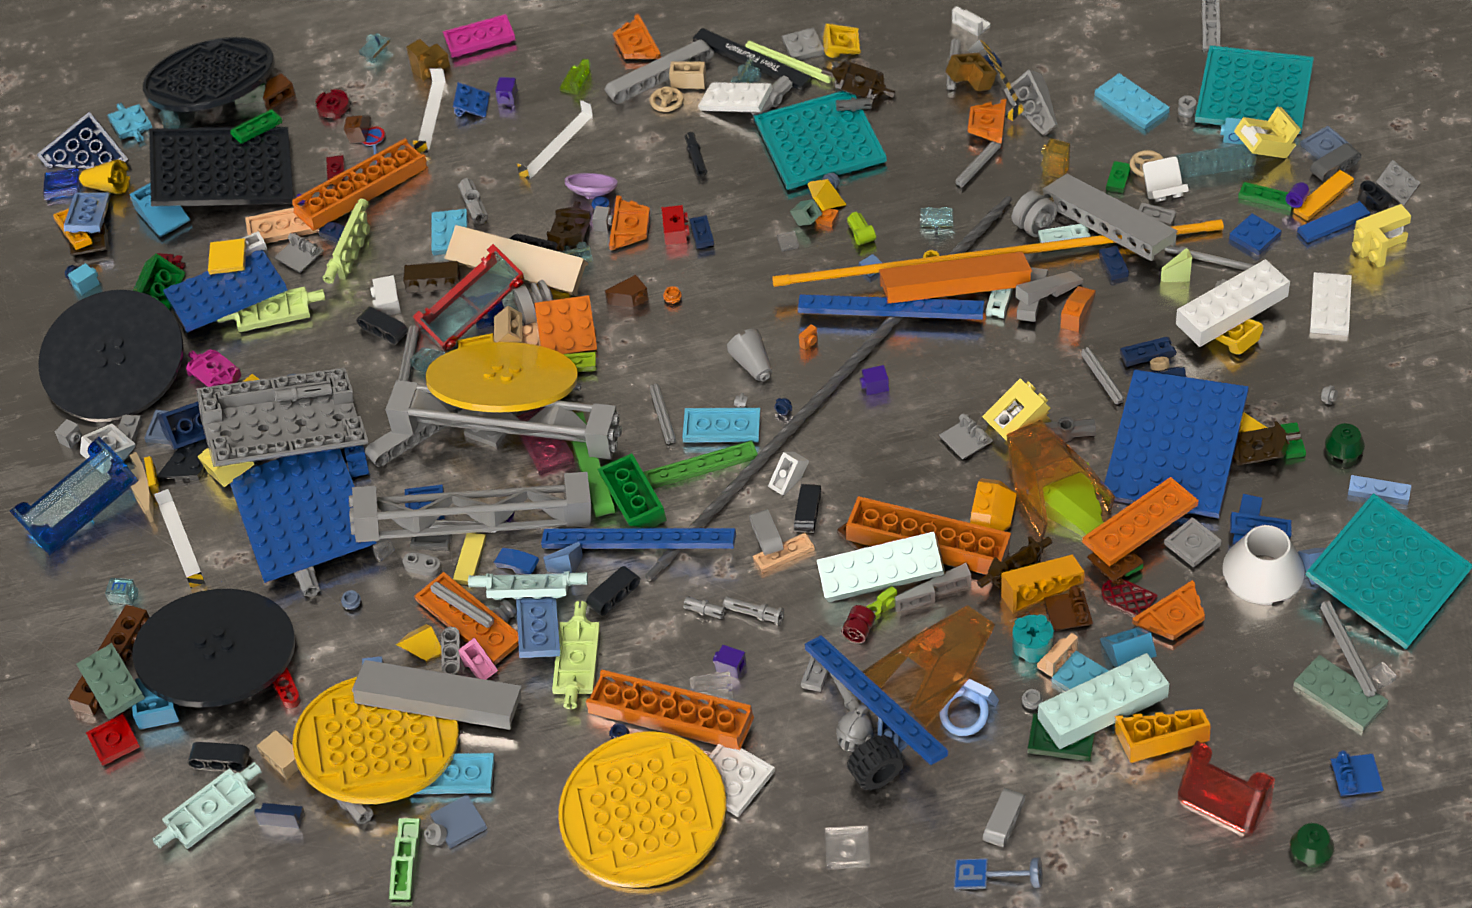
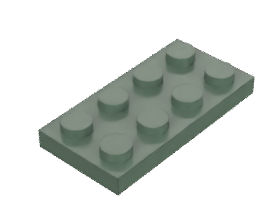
M112 643L76 664L108 719L145 699Z
M1321 655L1294 681L1295 687L1362 732L1383 711L1389 701L1377 692H1375L1376 695L1367 697L1356 678Z

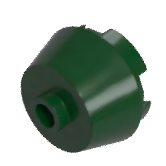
M1349 423L1335 426L1325 440L1328 455L1331 458L1334 456L1337 459H1341L1344 463L1357 460L1365 448L1360 430Z
M1308 823L1292 835L1290 848L1296 860L1298 859L1306 863L1308 867H1319L1324 865L1333 855L1334 842L1324 826L1317 823Z

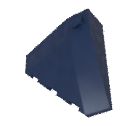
M90 112L37 154L47 168L89 169L113 160H122L125 163L129 161L106 129Z

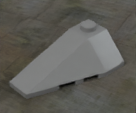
M1028 70L1014 81L1011 86L1025 109L1021 114L1045 136L1058 126L1049 90L1042 74ZM1006 88L1004 91L1010 104L1014 107L1016 103Z

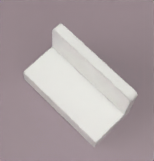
M957 6L952 10V22L977 37L990 27L989 22L968 10H962Z

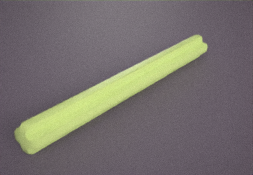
M748 41L745 45L751 50L808 74L811 77L826 83L832 81L831 76L821 74L822 69L752 41Z

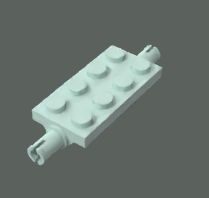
M570 571L559 574L493 575L487 573L486 575L468 576L469 588L486 587L487 598H493L494 600H501L507 597H512L513 599H522L524 597L540 599L544 596L561 598L566 596L570 585H588V572L570 573Z
M253 762L240 773H233L229 768L165 816L162 820L167 828L152 838L155 845L161 849L173 838H178L189 849L255 798L253 792L247 787V783L262 773L259 766Z

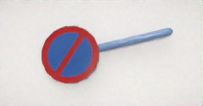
M380 127L369 128L367 140L362 142L365 146H373L374 155L377 154L376 145L385 138L384 130Z

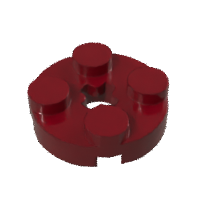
M331 89L329 93L323 92L315 101L318 114L333 119L341 118L342 114L350 107V101L346 92L339 89Z

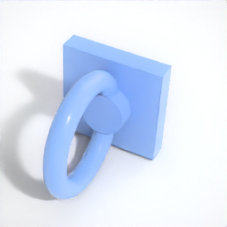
M955 672L952 681L958 688L948 693L940 705V720L950 733L958 736H969L982 729L988 719V704L996 707L999 699L991 689ZM959 696H963L980 706L979 719L975 724L967 728L953 725L948 717L950 703Z

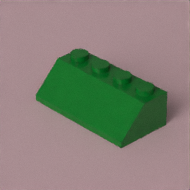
M155 253L145 262L133 291L152 296L170 309L171 305L165 297L163 290L171 285L181 283L186 272Z
M632 453L597 469L629 526L652 528L667 521L663 505Z

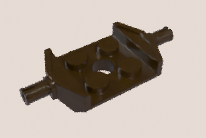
M847 60L842 61L833 70L823 67L821 74L831 76L834 92H837L839 89L863 98H871V104L881 94L893 98L896 92L886 88L883 72ZM855 77H862L863 81H857Z
M574 201L573 207L555 210L556 218L551 230L547 231V240L555 242L558 251H564L565 246H578L583 242L591 220V214L589 211L580 208V201Z
M1274 421L1275 426L1239 433L1233 461L1239 466L1284 457L1290 441L1302 439L1301 432L1288 434L1277 421ZM1258 445H1263L1259 450L1254 449Z
M1029 536L1028 546H1023L1017 553L1007 556L1002 562L995 557L986 576L977 581L978 586L983 588L991 582L1001 589V576L1003 572L1041 563L1043 549L1053 544L1052 539L1048 536L1044 540L1036 542Z

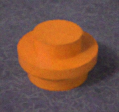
M670 286L666 288L663 297L668 303H676L681 299L682 295L677 287Z

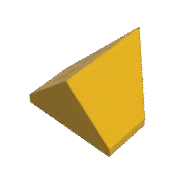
M828 179L807 183L814 201L822 211L847 205Z
M427 624L409 632L396 644L422 658L426 663L442 655L441 645L432 626Z

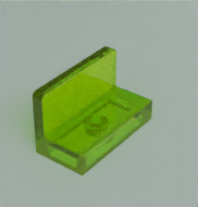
M582 59L578 67L572 66L560 86V91L579 94L591 73L589 60Z

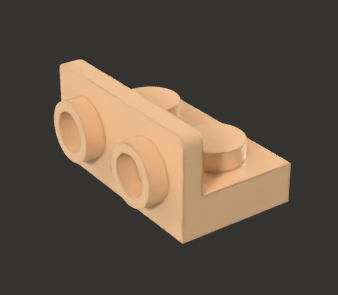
M1071 633L1067 638L1060 639L1037 663V668L1053 677L1075 651H1078V637Z

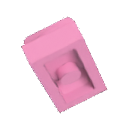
M475 638L458 649L463 666L465 668L469 667L476 678L486 680L498 671Z

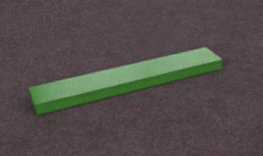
M748 441L644 471L643 473L652 488L655 489L752 461L758 453L753 441Z

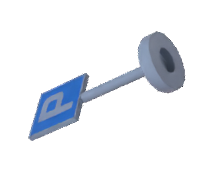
M1035 857L1030 861V870L988 871V858L956 859L954 889H986L987 877L1030 876L1032 886L1034 888H1041L1043 882L1042 862L1040 857Z

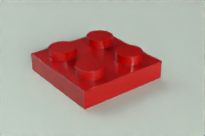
M123 714L86 732L102 766L140 747Z

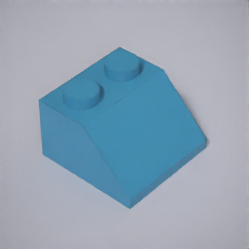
M1140 627L1100 638L1112 665L1115 667L1146 653L1150 658L1157 656L1151 632Z

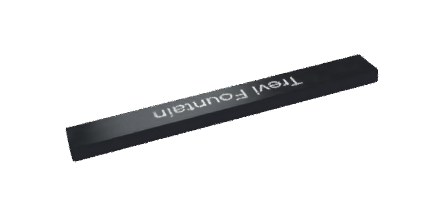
M701 28L692 37L693 42L703 40L713 51L777 80L780 77L786 76L792 82V86L801 91L812 81L811 76L704 28Z

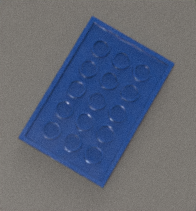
M263 250L254 251L251 255L246 256L245 270L211 275L206 271L163 290L165 297L186 332L288 291L285 282Z

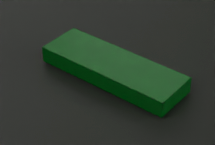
M271 109L231 129V135L242 144L281 124L282 118Z
M1243 182L1238 195L1239 199L1288 211L1292 210V207L1286 202L1288 192Z

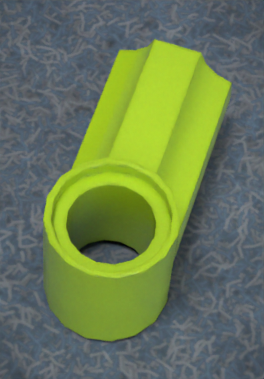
M857 211L851 213L847 218V223L853 231L857 245L860 246L876 240L874 228L872 225L867 224L862 214L857 213Z

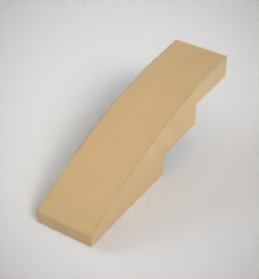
M137 452L129 455L134 465V469L130 470L135 482L130 487L137 502L151 523L154 521L153 496L148 486L146 471Z

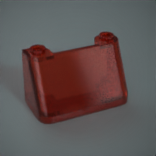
M1196 741L1190 751L1177 795L1179 801L1241 833H1253L1271 806L1275 778L1259 772L1253 774L1248 781H1245L1210 764L1212 750L1207 745Z

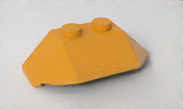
M981 478L977 483L970 523L1006 531L1011 527L1017 493L1002 481Z

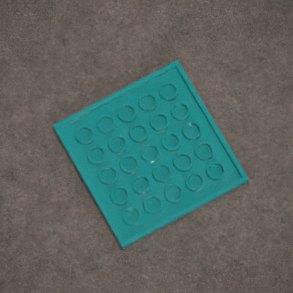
M1210 45L1195 122L1225 125L1226 118L1242 119L1243 117L1268 121L1275 109L1281 107L1301 129L1299 134H1301L1314 57Z
M840 91L754 116V121L787 190L806 185L811 181L822 180L823 176L827 173L841 175L887 161V156L862 109H857L853 112L852 110L836 111V100H850L854 97L857 99L854 94Z
M1373 493L1311 565L1305 575L1403 648L1407 649L1471 571L1472 564Z

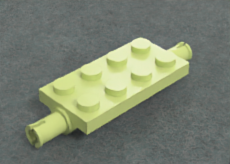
M359 199L351 212V216L332 254L333 258L327 264V270L323 276V280L326 283H333L336 274H338L339 279L346 280L348 274L352 271L353 263L358 258V252L364 245L366 235L370 232V225L367 222V213L365 212L369 202L365 199Z
M305 287L291 289L218 319V323L234 319L237 321L238 331L243 332L309 318L310 303L326 300L324 290L307 292Z
M579 601L575 602L574 616L570 621L559 623L560 656H556L552 691L553 694H565L564 707L570 709L571 704L572 709H575L577 707V695L592 694L595 685L600 623L587 620V603L581 601V607H579Z

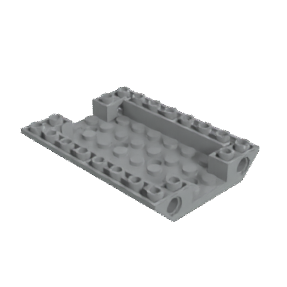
M346 368L196 389L200 417L213 467L368 444L361 416H357L353 404V391ZM330 383L332 388L331 395L297 399V401L275 402L274 391L290 389L293 386L300 388Z

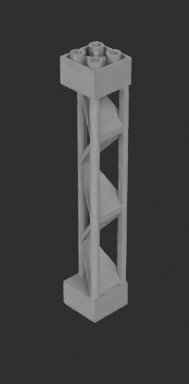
M399 380L395 382L385 409L392 433L414 436L418 423L569 440L585 442L589 457L612 459L613 452L617 451V439L622 434V426H619L620 414H617L616 406L596 403L591 405L556 401L543 406L545 408L529 421H520L512 412H481L462 409L458 413H451L431 394L427 385ZM572 410L591 412L587 425Z
M587 472L564 473V485L377 497L376 486L352 487V495L349 496V507H353L349 511L351 535H355L356 542L567 526V528L591 526V499ZM564 492V499L549 495L548 493ZM509 496L490 505L473 500L474 498ZM528 498V499H530L532 502H524V501ZM434 501L415 510L397 505L399 503ZM452 503H454L457 507H449V506H450ZM542 509L554 519L504 523L517 510ZM467 514L480 524L429 528L443 515ZM392 519L404 530L379 531V520Z

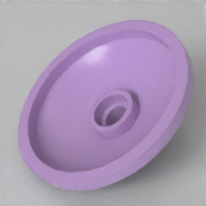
M579 173L567 176L565 178V185L578 195L585 196L587 199H594L613 191L617 187V180L604 174Z

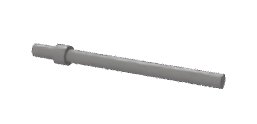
M1169 245L1165 248V252L1180 254L1186 248L1188 249V247ZM1189 250L1192 258L1241 270H1247L1254 266L1240 261Z

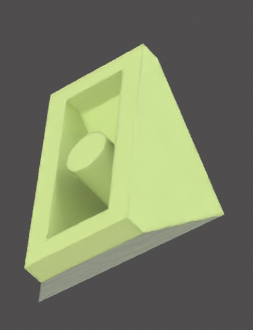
M1187 248L1162 267V282H1190L1192 255Z

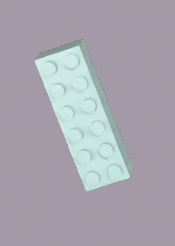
M934 532L817 560L824 596L828 602L945 575L937 536Z
M1146 653L1038 704V719L1057 747L1061 749L1115 723V716L1123 715V718H1126L1168 698L1169 682Z

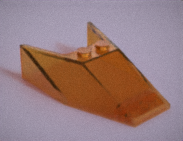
M1043 421L1028 425L1006 435L1014 490L1040 538H1044L1048 524L1043 487L1077 473L1084 474L1091 481L1107 512L1112 510L1115 495L1086 461Z
M967 605L913 636L865 669L863 673L881 688L907 658L925 669L926 675L909 710L923 726L927 727L968 681L995 624Z

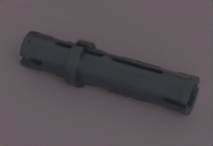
M688 132L684 136L687 143V151L691 155L697 176H705L704 173L707 174V169L700 152L701 146L696 140L695 133Z

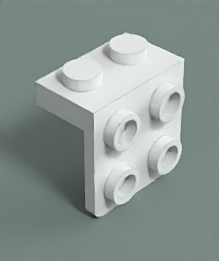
M1176 157L1151 161L1142 165L1148 199H1155L1157 202L1166 200V196L1172 195L1173 198L1184 196L1183 192L1188 191V185L1182 184L1178 159Z

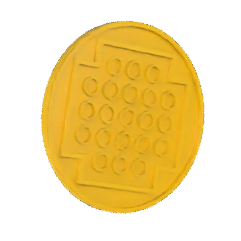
M516 342L482 343L458 348L435 359L426 371L427 388L435 397L459 408L481 412H517L540 408L561 400L577 384V368L568 357L546 347Z
M357 677L342 681L326 689L313 699L300 715L292 740L295 762L299 771L314 788L327 796L344 802L380 804L411 796L429 786L443 774L451 763L458 746L459 731L458 721L355 704L352 688Z
M650 731L630 733L616 737L598 746L575 767L567 779L561 794L558 816L559 827L564 843L573 859L595 878L622 887L640 888L660 885L672 881L693 869L714 847L723 829L726 817V793L717 767L709 756L695 744L669 733Z

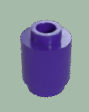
M1303 182L1294 184L1286 195L1288 205L1294 208L1301 207L1309 195L1308 185Z

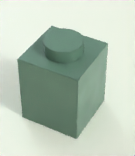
M813 199L801 201L790 211L798 226L812 224L822 215Z

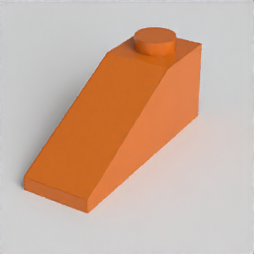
M1080 286L1074 290L1061 312V328L1079 332L1096 290Z

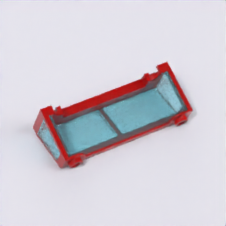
M494 244L487 249L489 254L486 258L483 256L481 258L482 262L435 305L430 309L426 308V313L418 311L412 316L418 329L444 352L447 349H452L460 337L514 288H519L524 282L523 272Z

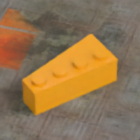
M1072 554L1003 572L1001 576V597L1014 614L1044 601V597L1056 596L1070 590V587L1073 585L1079 586L1083 584L1084 570Z
M1203 709L1175 711L1174 714L1158 712L1153 716L1133 714V717L1123 718V715L1115 716V732L1130 763L1210 741L1211 725Z

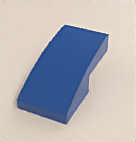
M364 446L344 448L351 478L369 474Z
M502 548L493 563L497 568L513 569L516 574H532L539 562V558L523 551Z

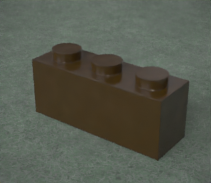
M458 261L404 265L403 282L406 293L451 290L460 282Z

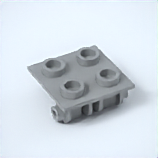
M1394 160L1389 163L1375 182L1377 186L1388 192L1403 206L1420 184L1417 179Z
M290 233L288 236L290 243L274 259L301 273L324 250L318 247L317 244H312L308 239L298 236L297 233Z
M964 413L959 416L960 423L939 435L962 460L993 442L988 434L968 414Z

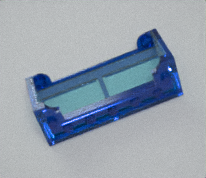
M100 437L96 438L88 446L87 451L90 457L31 506L27 502H21L10 510V513L48 555H51L126 492L130 486L139 481L124 461Z

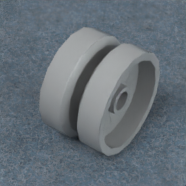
M1031 190L1024 194L1014 207L1012 222L1017 227L1024 229L1029 235L1038 237V230L1048 229L1052 225L1057 214V206L1051 200L1044 198L1039 192Z

